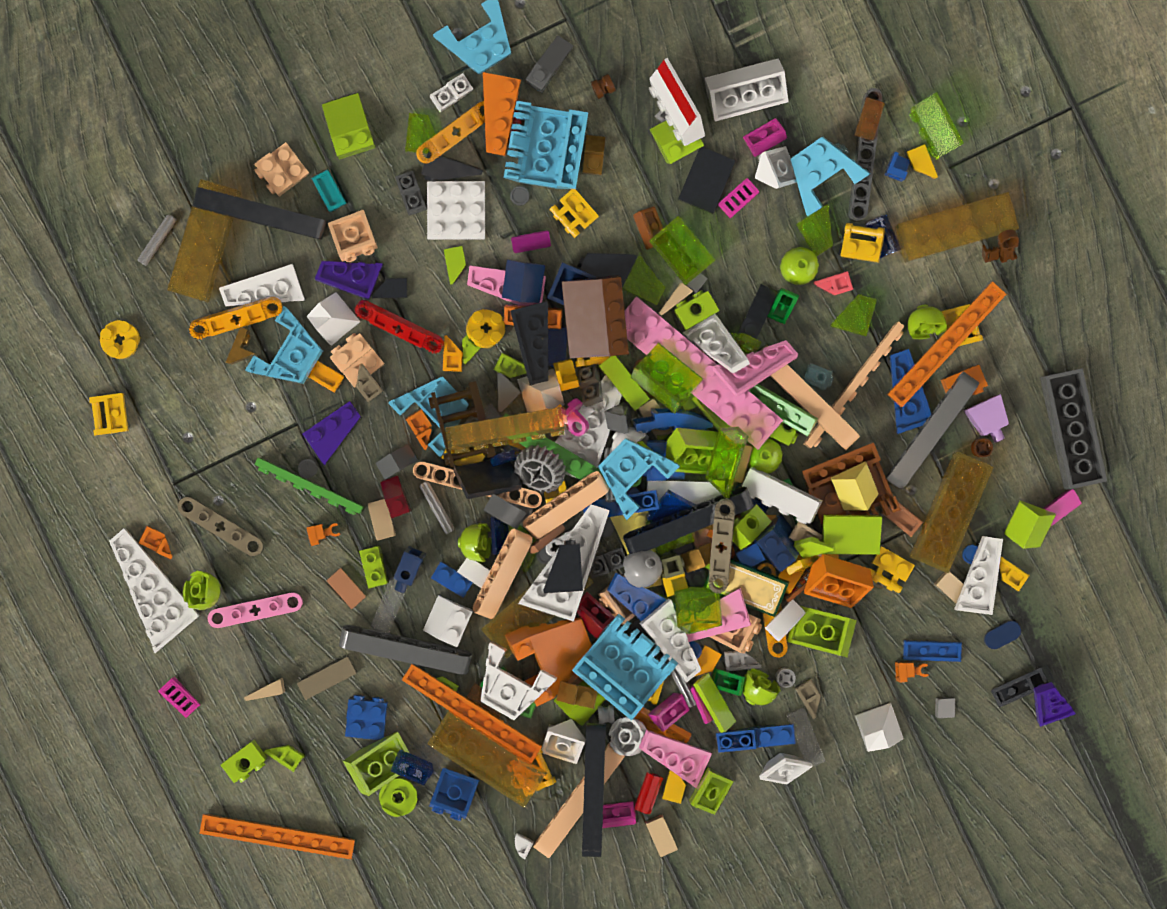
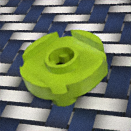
M401 777L395 778L384 785L379 793L382 809L394 817L409 814L415 808L418 800L416 787L411 781ZM402 793L403 801L399 800L396 802L393 794Z

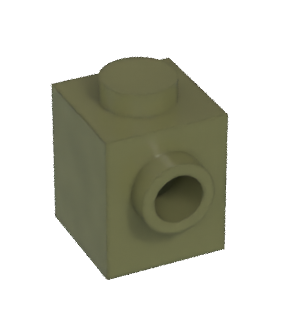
M673 553L660 557L662 562L661 577L667 579L684 574V561L679 554Z

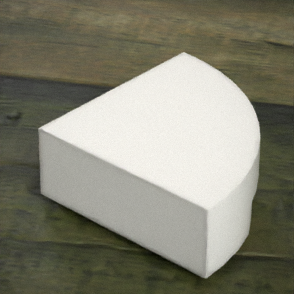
M516 833L515 848L518 854L525 859L534 841Z

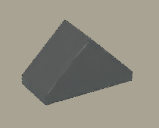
M498 373V412H503L521 392L502 373Z
M627 401L604 411L608 429L624 434L629 433L632 416L630 405Z
M407 444L376 462V465L386 480L415 463L418 459L410 445Z

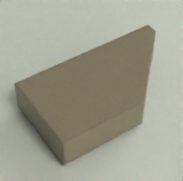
M361 363L359 365L356 388L366 401L369 402L383 392V389Z
M810 678L795 687V690L812 719H815L821 694Z

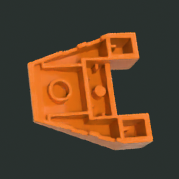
M581 617L575 618L574 621L561 620L554 624H539L540 626L536 627L524 626L505 635L509 647L518 661L534 653L540 670L543 669L557 677V680L534 701L536 706L542 705L556 697L560 681L568 682L574 674L573 668L592 647ZM538 674L524 682L533 686Z

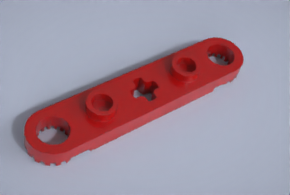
M359 301L354 309L356 311L355 314L360 319L363 318V320L369 321L370 324L415 346L423 347L429 350L428 352L431 351L437 354L444 346V341L439 335L369 301ZM361 308H367L368 313L364 312ZM432 340V342H436L437 346L432 345L430 341Z

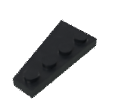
M548 301L511 310L529 385L549 381Z

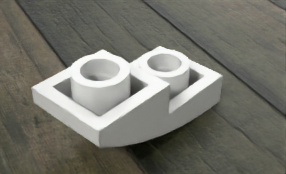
M462 73L447 82L444 87L430 94V98L439 112H442L473 91V87Z
M466 558L457 572L482 588L490 569L477 561Z
M792 600L769 622L765 629L779 642L806 612Z

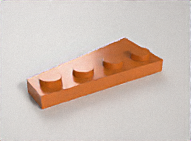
M483 72L486 152L506 156L521 80Z

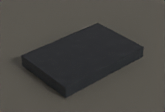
M699 148L678 200L713 214L735 160L707 148Z
M508 457L454 467V473L467 499L520 490L522 487Z

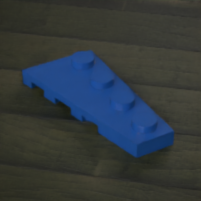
M909 349L890 355L892 387L914 366ZM922 386L903 407H900L894 401L897 434L922 426L931 415Z
M615 573L607 589L640 621H643L667 600L644 587L638 588L633 586L625 577ZM673 603L675 612L679 615L682 607Z

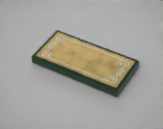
M731 559L728 587L724 592L715 594L725 597L741 588L746 606L775 617L789 581ZM708 575L703 589L712 592L709 587ZM717 578L713 581L716 587L724 586V582L721 579Z

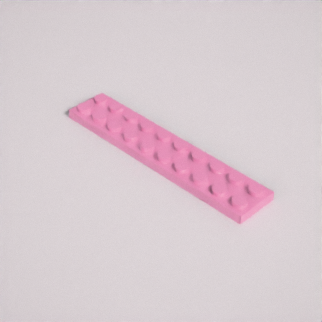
M637 296L626 308L627 339L759 450L783 422V419L748 390L736 398L713 371V366L717 364Z

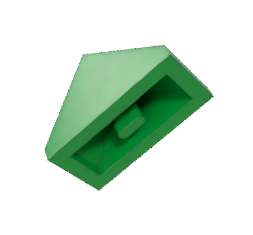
M783 288L779 289L767 317L785 325L799 295Z
M714 668L712 680L718 690L741 696L745 676Z

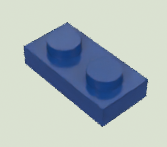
M440 562L431 579L463 598L473 583L443 562Z

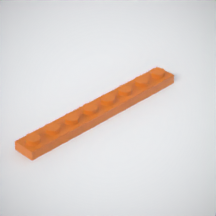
M992 281L887 395L900 407H903L1007 294Z
M411 664L402 681L528 762L532 763L542 748L537 742L415 664Z
M203 814L199 833L345 859H352L355 839L210 814Z

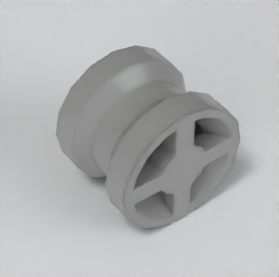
M783 667L778 669L775 679L781 687L789 688L795 683L796 676L791 669Z
M613 705L608 707L598 706L599 724H604L605 722L613 724L615 722Z

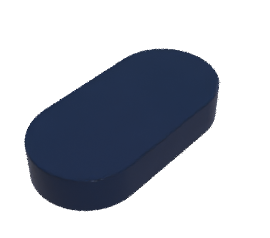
M1006 621L989 630L984 636V643L991 649H998L1016 640L1021 634V627L1014 621Z

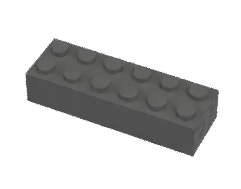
M1083 368L1040 377L1064 489H1074L1106 482L1107 477Z

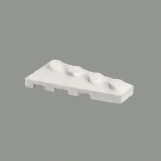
M293 264L219 288L225 306L245 305L268 297H276L281 302L305 301Z
M982 536L954 610L993 615L1003 539Z
M667 599L641 621L640 624L655 644L661 648L664 655L667 653L670 656L668 660L670 661L673 658L679 663L675 669L683 680L688 682L701 671V668L687 640L688 637L681 626L678 614L675 612L672 600Z

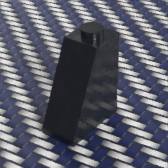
M587 253L586 257H581L577 266L580 267V270L596 277L620 275L623 287L637 256L634 254Z
M565 540L564 544H560L543 589L544 593L583 591L580 543H576V540Z

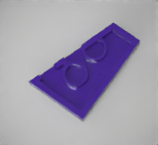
M349 401L302 434L322 463L326 465L361 416L351 401Z

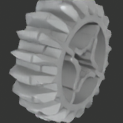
M539 444L535 447L533 445L528 448L525 447L517 456L514 465L516 467L515 473L522 480V484H526L528 489L539 490L541 494L545 491L550 493L552 490L558 489L564 481L566 466L563 465L562 459H558L559 454L553 453V449L549 451L546 446L541 448Z

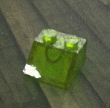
M690 587L674 592L677 627L686 634H692L722 626L719 593L712 592L710 588Z

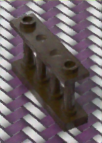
M476 381L468 383L469 387L465 388L466 390L437 398L435 392H432L431 397L428 398L431 409L435 408L446 453L443 456L446 465L450 464V468L455 467L454 461L483 453V455L487 454L488 458L496 456ZM467 397L468 399L472 398L474 406H471V409L441 416L439 405ZM471 416L473 418L477 417L478 425H475V428L446 435L445 423ZM475 435L482 436L484 443L480 444L481 446L451 454L448 442Z

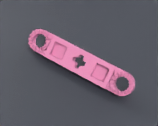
M292 592L217 608L209 613L208 622L214 628H221L298 611L302 607L303 599L298 593ZM290 597L298 599L297 607L294 608L288 605ZM253 605L261 609L257 616L250 611V609H253ZM215 613H220L223 616L222 623L217 624L213 621Z

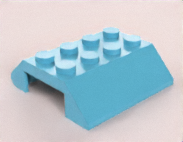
M516 101L515 110L519 112H514V117L524 120L525 123L524 126L512 124V129L516 131H511L508 148L513 150H508L507 155L519 160L518 164L506 162L505 167L510 169H505L503 178L519 183L555 189H576L588 112L570 109L569 112L531 106V103Z
M618 614L572 671L632 721L679 663L672 658L666 664L665 662L670 657L667 653L660 659V662L654 658L661 648L656 646L653 651H650L655 643L643 633L636 639L635 637L640 632L638 629L634 630L630 637L625 634L624 631L630 627L631 623L627 621L623 627L620 626L625 618Z

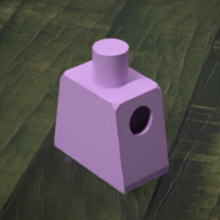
M1001 394L964 410L981 436L990 433L994 443L1005 439L1001 428L1008 425L1009 422Z

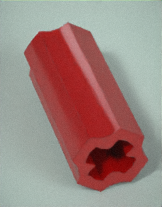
M646 773L634 807L635 810L651 814L663 777L654 773Z

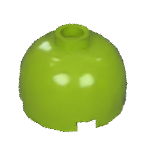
M804 247L790 249L784 254L780 263V270L784 279L789 283L799 286L812 281L817 275L819 268L816 255Z
M926 304L918 306L908 318V330L913 339L930 338L929 334L936 332L937 336L947 329L943 313L939 309Z
M769 437L759 450L749 443L752 446L748 462L749 469L753 467L758 471L770 474L779 468L783 453L780 445L775 440Z
M471 524L463 530L461 537L458 538V547L461 548V552L467 559L485 562V558L490 557L492 538L488 539L487 532L491 531L487 524Z
M203 571L193 572L190 575L192 576L190 581L186 580L184 584V602L188 603L189 608L206 610L213 607L220 597L219 581L210 573Z
M753 668L745 674L742 692L749 704L768 705L780 693V686L775 680L773 682L768 680V674Z

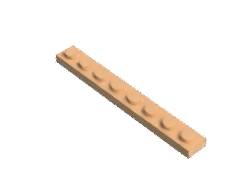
M896 322L831 406L839 415L846 409L844 407L847 401L851 402L857 395L855 390L858 386L862 387L869 379L867 377L868 373L871 370L874 372L881 362L878 360L881 356H886L892 349L891 343L894 340L898 341L903 335V324ZM817 424L803 444L808 448H812V446L817 447L822 440L820 436L825 430Z

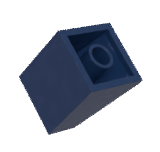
M779 514L771 520L772 522L754 542L758 544L760 550L774 568L782 572L796 561L799 552L794 547L795 541L789 538L793 528L784 516Z

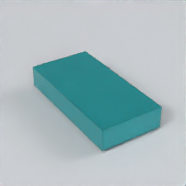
M328 169L311 178L329 212L347 204Z

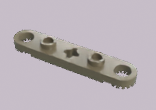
M184 497L179 501L178 511L183 516L244 553L256 556L263 551L264 546L260 538L191 497ZM186 501H190L193 504V509L190 512L183 510V504ZM223 521L225 530L218 531L216 523ZM251 541H256L259 545L256 552H252L248 548Z
M729 499L720 500L715 507L709 570V587L715 593L724 592L729 584L735 505ZM724 504L729 506L730 513H722L720 506ZM720 542L727 546L723 551L720 550V547H717ZM717 578L721 579L724 582V586L716 587L713 581Z

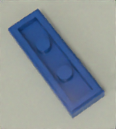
M903 640V660L961 662V642Z

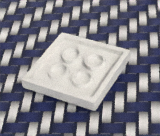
M427 181L428 240H485V181Z

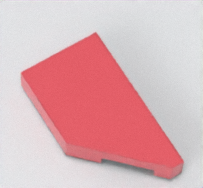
M848 271L813 282L815 286L834 296L853 290Z

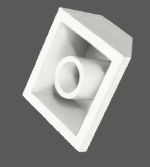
M438 595L423 631L441 641L458 647L473 610Z

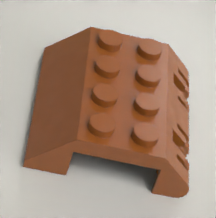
M874 442L802 471L808 494L822 500L817 512L822 527L824 515H870V513L871 515H878V512L875 510L877 506L881 507L885 516L890 515L888 507L892 513L900 511L896 496L892 495L879 463L881 459ZM866 461L879 494L868 510H843L831 477Z

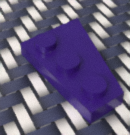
M321 261L315 280L370 300L383 263L365 264L361 262Z
M1052 682L1033 688L1037 722L1040 727L1076 714Z

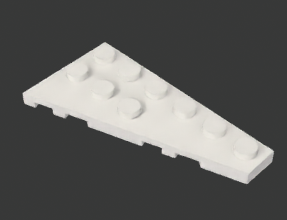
M606 375L601 381L603 401L589 407H585L583 404L579 410L589 423L588 431L582 436H575L565 428L555 441V443L597 468L610 429L607 428L604 411L619 405L622 397ZM576 422V428L582 430V425Z
M592 504L565 539L576 540V543H580L583 591L609 514V510ZM557 550L518 604L574 621L583 591L544 593L543 591L558 552Z
M124 528L109 542L120 564L124 579L129 586L130 594L143 621L147 636L150 638L153 651L157 653L200 615L195 609L188 607L189 605L187 602H184L180 591L128 530Z

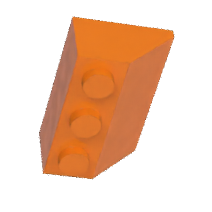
M823 554L812 564L804 594L852 608L874 588L871 570Z

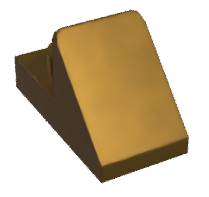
M586 135L582 173L602 175L605 137Z
M240 327L226 363L233 365L257 355L243 349L244 345L247 346L251 339L249 330Z
M712 542L680 555L683 558L687 573L710 564Z
M560 681L556 700L594 709L598 692L590 687Z

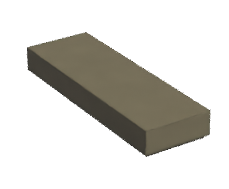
M349 656L301 680L297 685L303 697L307 700L357 674V671Z

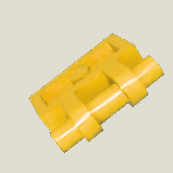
M571 189L559 200L564 207L559 209L556 205H553L549 209L554 214L553 217L556 221L559 220L565 227L564 230L574 238L580 234L576 229L579 224L585 230L599 218L598 214L576 189ZM568 211L575 218L572 223L564 215Z
M880 546V554H876L871 562L878 566L876 571L870 569L872 580L887 586L886 589L890 591L894 590L900 593L903 587L897 584L898 579L906 582L915 565ZM885 570L892 574L891 579L884 577L882 572Z

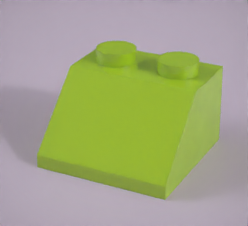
M666 120L649 129L668 164H672L704 146L701 138L684 146L681 140L677 141L673 130H675L673 125L669 126Z

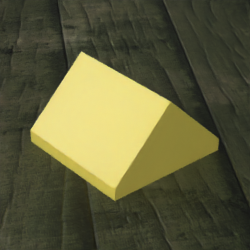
M866 461L831 477L843 510H868L879 494Z

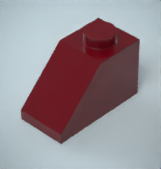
M399 476L380 482L391 518L411 512Z
M588 592L581 597L577 609L578 616L581 617L585 628L598 638L615 617Z

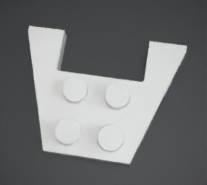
M491 641L488 647L489 653L486 660L487 667L483 681L481 702L515 720L557 680V677L542 669L533 686L499 668V664L507 649Z

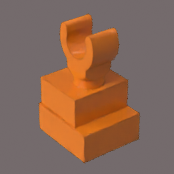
M333 523L326 529L323 528L322 524L307 527L311 546L320 544L319 540L326 538V536H339L341 533L335 534L332 532V528L338 526V523Z
M911 661L895 662L896 681L900 683L908 682L907 678L915 677V675L929 676V674L921 672V668L927 667L928 664L921 663L914 667V663Z

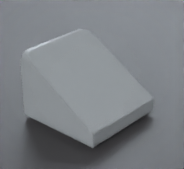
M692 267L681 283L689 287L696 294L708 278Z
M936 698L935 717H955V698Z

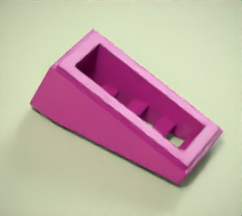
M746 178L717 205L729 218H732L759 194V190ZM744 186L751 191V195L744 190ZM738 191L746 198L745 201L737 194ZM732 196L740 203L739 206L731 199ZM728 201L735 210L731 211L725 203Z
M175 677L171 678L158 691L185 718L201 705ZM174 685L176 688L169 693L168 690ZM180 691L181 694L174 699L173 696ZM185 696L187 699L180 705L178 702ZM191 701L193 704L185 710L184 707Z

